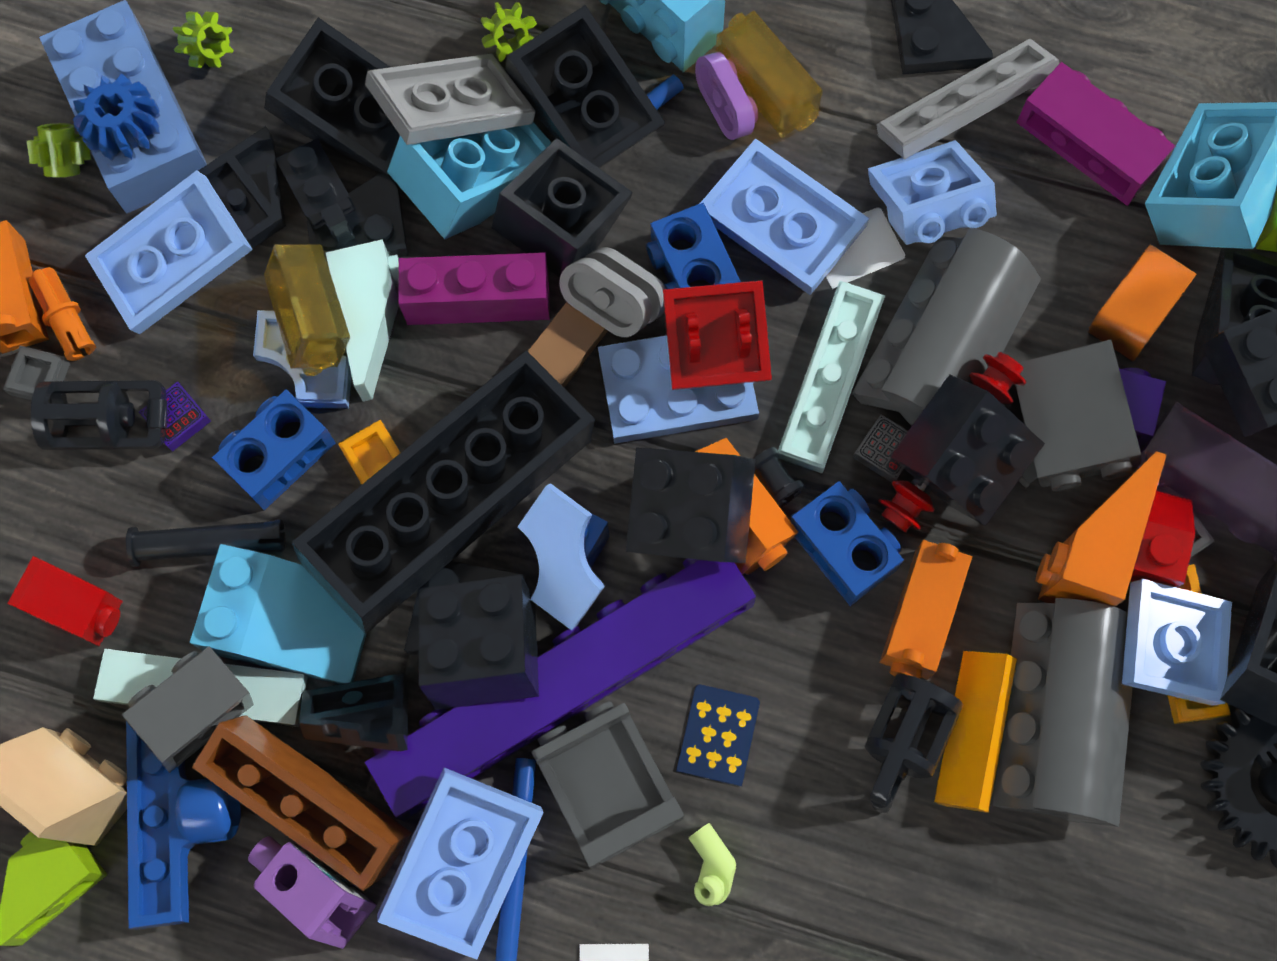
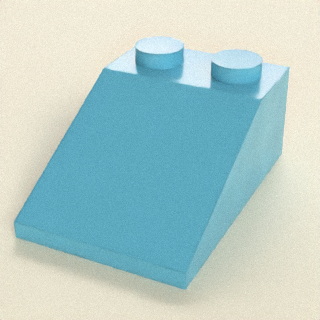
M1277 102L1198 104L1145 202L1160 245L1254 249L1271 214L1277 189Z
M534 122L530 125L406 145L400 136L387 172L440 235L447 239L482 223L494 214L499 193L539 156L551 142Z
M220 544L190 643L202 651L210 646L217 656L285 672L301 673L311 678L332 683L345 684L354 681L366 634L301 564L268 554Z

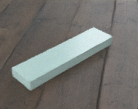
M839 281L778 449L780 453L779 459L823 473L885 295Z
M104 649L93 699L99 702L128 705L129 701L139 691L149 685L157 687L173 675L171 670L181 658ZM225 664L249 691L254 704L241 716L247 715L255 722L299 727L302 692L306 690L308 676L301 673Z

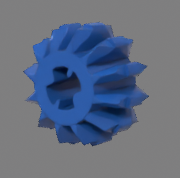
M121 73L113 83L109 78L101 75L100 86L95 89L84 85V93L87 98L73 101L74 110L78 115L72 120L74 128L83 137V142L90 150H93L95 153L101 151L104 157L109 158L111 161L120 151L125 157L132 160L133 148L137 146L150 150V142L146 136L160 134L159 124L156 121L160 116V110L155 100L150 98L151 95L143 84L139 81L132 84L131 80Z

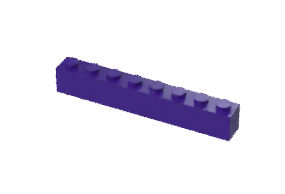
M687 558L683 562L685 569L670 578L665 573L652 578L641 586L640 591L642 595L627 604H624L623 600L620 599L604 607L596 614L599 621L581 631L579 626H576L573 630L568 629L558 635L552 641L555 647L538 657L539 697L455 707L450 711L447 708L434 710L418 722L421 728L408 736V750L392 751L374 748L373 751L376 756L367 760L365 764L395 818L405 821L426 808L443 768L471 779L475 778L752 608L756 595L736 564Z

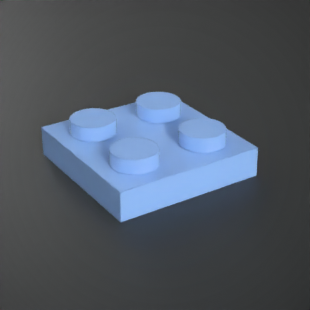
M1145 579L1130 582L1122 684L1211 706L1225 704L1220 698L1227 680L1232 602Z

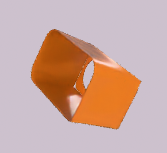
M1150 244L1098 312L1089 327L1088 333L1102 342L1112 340L1114 350L1134 361L1197 274Z

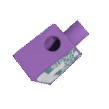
M267 836L260 840L249 854L248 861L261 872L255 880L253 887L309 939L343 949L377 906L327 864L306 849L291 842L282 846L271 836Z

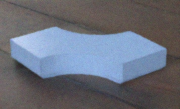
M257 310L253 351L255 359L260 362L274 364L286 371L294 381L296 399L305 408L349 409L352 374L348 357L330 353L313 340L309 330V317L305 311Z
M550 483L545 486L517 528L528 537L538 558L539 578L535 592L530 600L570 630H573L605 586L592 572L584 551V535L592 514Z

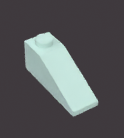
M383 239L326 252L353 384L363 402L373 399L399 306V295L396 284H399V258L397 254L389 256Z

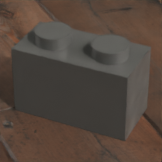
M210 646L201 653L193 651L181 658L171 670L173 675L157 687L149 685L139 691L129 701V709L122 714L129 726L169 773L204 746L220 722L237 718L254 705L249 691Z

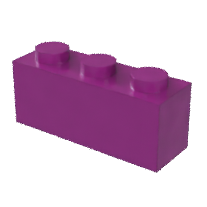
M1060 62L1027 98L1016 122L1127 206L1161 169L1175 148V145L1167 140L1162 131L1156 127L1148 126L1129 112L1120 100L1110 98L1091 84L1086 75L1080 71L1072 70L1063 62Z
M522 253L399 258L398 304L407 325L550 320L549 272L546 254Z

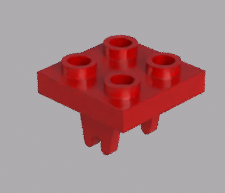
M763 280L663 290L672 390L772 380Z

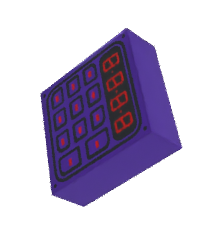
M178 381L166 390L167 429H165L164 443L172 452L211 422ZM145 406L139 413L147 421V406Z

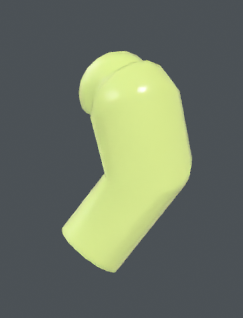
M708 823L688 839L704 860L698 882L695 883L694 887L695 897L701 904L713 906L723 903L729 896L735 875L736 861L711 824Z

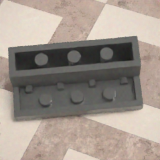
M969 228L964 238L941 236V238L934 242L852 392L854 397L864 405L898 411L912 426L949 374L972 384L969 375L972 372L983 374L988 367L983 359L984 354L995 357L998 352L1003 353L1041 280L1028 258L1006 240L982 230Z
M1055 598V603H1017L1011 656L1016 658L1017 662L998 760L994 807L1002 810L1049 814L1069 822L1119 827L1133 689L1131 686L1122 684L1127 612L1102 603L1068 598Z

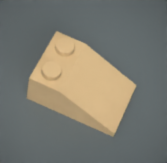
M42 727L0 744V806L38 838L97 846L127 810V786L125 785L127 783V774L106 759L101 764L87 754L91 745L72 730L66 728L62 733Z

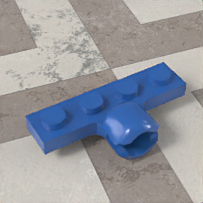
M126 722L129 929L140 930L189 923V851L196 844L232 839L240 826V802L207 778L188 780L185 761L169 773Z

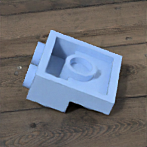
M956 140L917 152L906 159L899 158L868 168L870 185L887 206L889 223L906 245L915 242L933 243L941 238L945 232L958 228H979L989 218L997 216L994 182Z

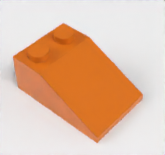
M1156 451L1063 543L1058 541L1051 555L1046 553L1043 556L1036 575V582L1043 584L1038 600L1055 603V598L1092 601L1113 607L1125 600L1166 454Z

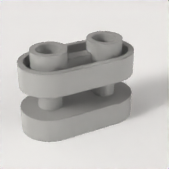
M603 247L591 252L584 258L567 266L560 276V289L564 299L572 307L616 336H632L665 312L663 290L666 287L662 281L612 248Z

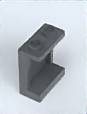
M1112 340L1019 362L1024 368L1020 375L1026 380V384L1024 386L1016 385L1025 426L1045 443L1034 458L1037 477L1041 487L1051 486L1052 491L1069 490L1082 485L1081 479L1100 474H1102L1103 480L1122 478L1133 473L1132 467L1141 465V452Z
M608 701L593 708L584 715L586 723L569 732L565 725L551 730L538 739L541 747L531 752L591 869L684 819V814L676 798L672 796L625 703L614 707L613 703Z

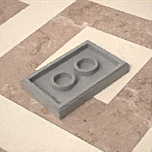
M492 53L367 71L365 85L406 145L530 125L534 120L536 111Z

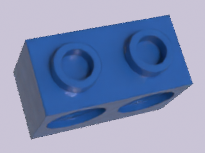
M704 202L650 223L651 241L646 243L645 246L653 268L655 270L662 268L669 282L664 284L666 289L689 287V284L696 280H704L711 285L741 282ZM676 240H687L693 246L687 250H677L670 244Z
M287 389L278 397L273 396L262 403L256 412V417L242 430L230 433L221 442L219 451L212 457L263 510H266L336 444L328 430ZM291 422L300 423V428L294 436L280 438L281 430L285 425ZM257 455L264 456L262 465L256 471L244 472V466L251 457Z
M838 481L795 513L790 521L798 531L794 536L849 606H851L896 572L904 559L899 554L902 552V548L894 535L884 527L879 530L867 514L870 513V509L862 496L854 489L847 491L842 483ZM826 512H835L844 519L846 527L840 531L828 530L822 525L820 516ZM860 550L871 553L877 561V568L872 571L859 569L852 560V553Z

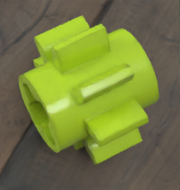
M498 2L494 3L496 13L492 18L482 17L480 20L482 25L487 30H490L491 33L481 39L485 48L497 46L496 56L500 62L505 59L506 54L509 55L534 38L528 33V30L534 28L537 23L533 16L521 19L522 7L519 2H515L511 10L502 9ZM506 24H511L514 28L515 37L509 40L504 35L502 28Z
M186 12L187 23L181 27H173V31L178 34L179 44L175 47L174 51L189 55L188 62L190 67L202 68L204 63H206L209 67L220 68L221 61L219 58L225 53H233L234 51L229 46V34L233 31L232 27H222L217 24L218 13L205 12L203 17L198 12Z
M53 123L38 126V136H34V140L27 141L30 164H38V167H43L44 176L47 177L80 174L79 164H84V160H91L90 149L83 142V137L75 134L73 124Z

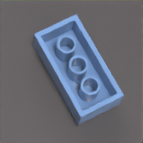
M126 0L39 37L75 116L78 114L74 110L73 101L87 98L84 93V85L94 89L100 86L101 75L109 78L112 83L121 73L129 78L132 84L139 81L147 88L151 95L150 98L154 99L159 107L160 116L156 121L159 124L160 134L146 136L150 142V150L140 146L133 148L132 160L125 157L120 151L113 161L104 157L101 151L95 153L91 150L107 188L126 214L158 200L193 172L207 165L146 34Z

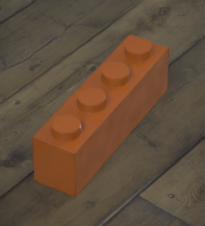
M247 715L220 722L192 766L197 772L363 891L385 877L412 834L408 829Z

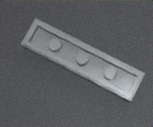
M1028 39L876 124L878 137L903 159H906L1043 82L1059 65V59L1032 39Z

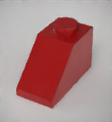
M1156 491L1130 582L1145 579L1176 588L1185 583L1195 538L1192 500Z
M33 556L7 604L51 626L100 646L104 637H108L115 630L121 614L119 608L123 601L109 592Z

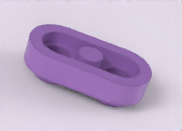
M714 52L699 57L695 66L697 84L723 134L730 140L752 134L755 123L758 120L757 106L753 98L747 96L739 82L734 63L721 52Z

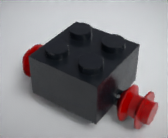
M998 352L995 357L984 354L983 359L988 367L983 374L972 372L969 375L972 384L949 374L890 456L909 472L914 479L911 481L912 483L908 481H893L892 485L897 494L891 501L880 499L878 502L886 508L881 516L904 533L907 532L910 526L919 531L921 530L916 519L921 511L934 512L932 500L926 494H930L931 491L948 506L986 526L1045 443L1003 405L1012 404L1013 402L1008 393L1013 384L1022 386L1026 384V380L1020 375L1024 370L1023 366L1007 354Z

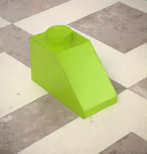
M29 832L21 840L20 844L23 847L8 859L0 904V946H22L108 875L85 844L38 838L32 832Z

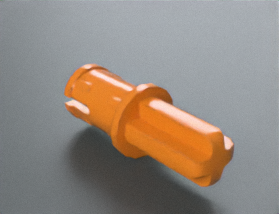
M48 267L32 272L33 275L29 277L28 282L44 311L42 320L45 325L52 327L65 352L66 359L75 361L84 358L80 350L82 348L90 355L96 349V345L89 337L78 315L81 310L78 303L71 302L56 271Z

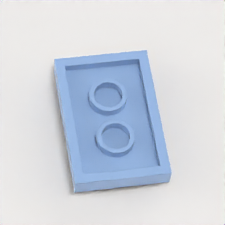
M756 138L701 201V203L704 202L718 230L809 295L813 293L864 231L869 221L867 216Z
M196 170L88 252L85 257L129 329L141 334L253 249L207 177Z
M667 335L598 347L614 444L758 420L759 411L753 383L672 390Z
M443 768L378 911L377 922L477 960L544 813L541 806Z

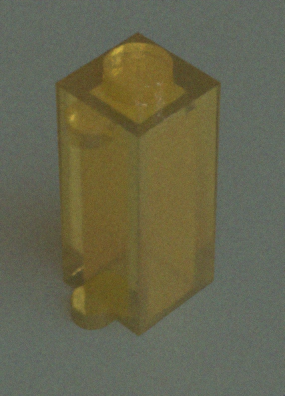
M754 10L746 16L743 13L736 14L729 21L728 28L717 34L716 52H721L734 63L738 80L747 96L753 98L759 112L781 138L795 129L797 131L806 129L819 115L823 90Z
M274 245L264 278L290 368H302L306 376H315L321 373L323 369L338 367L350 340V334L322 245Z

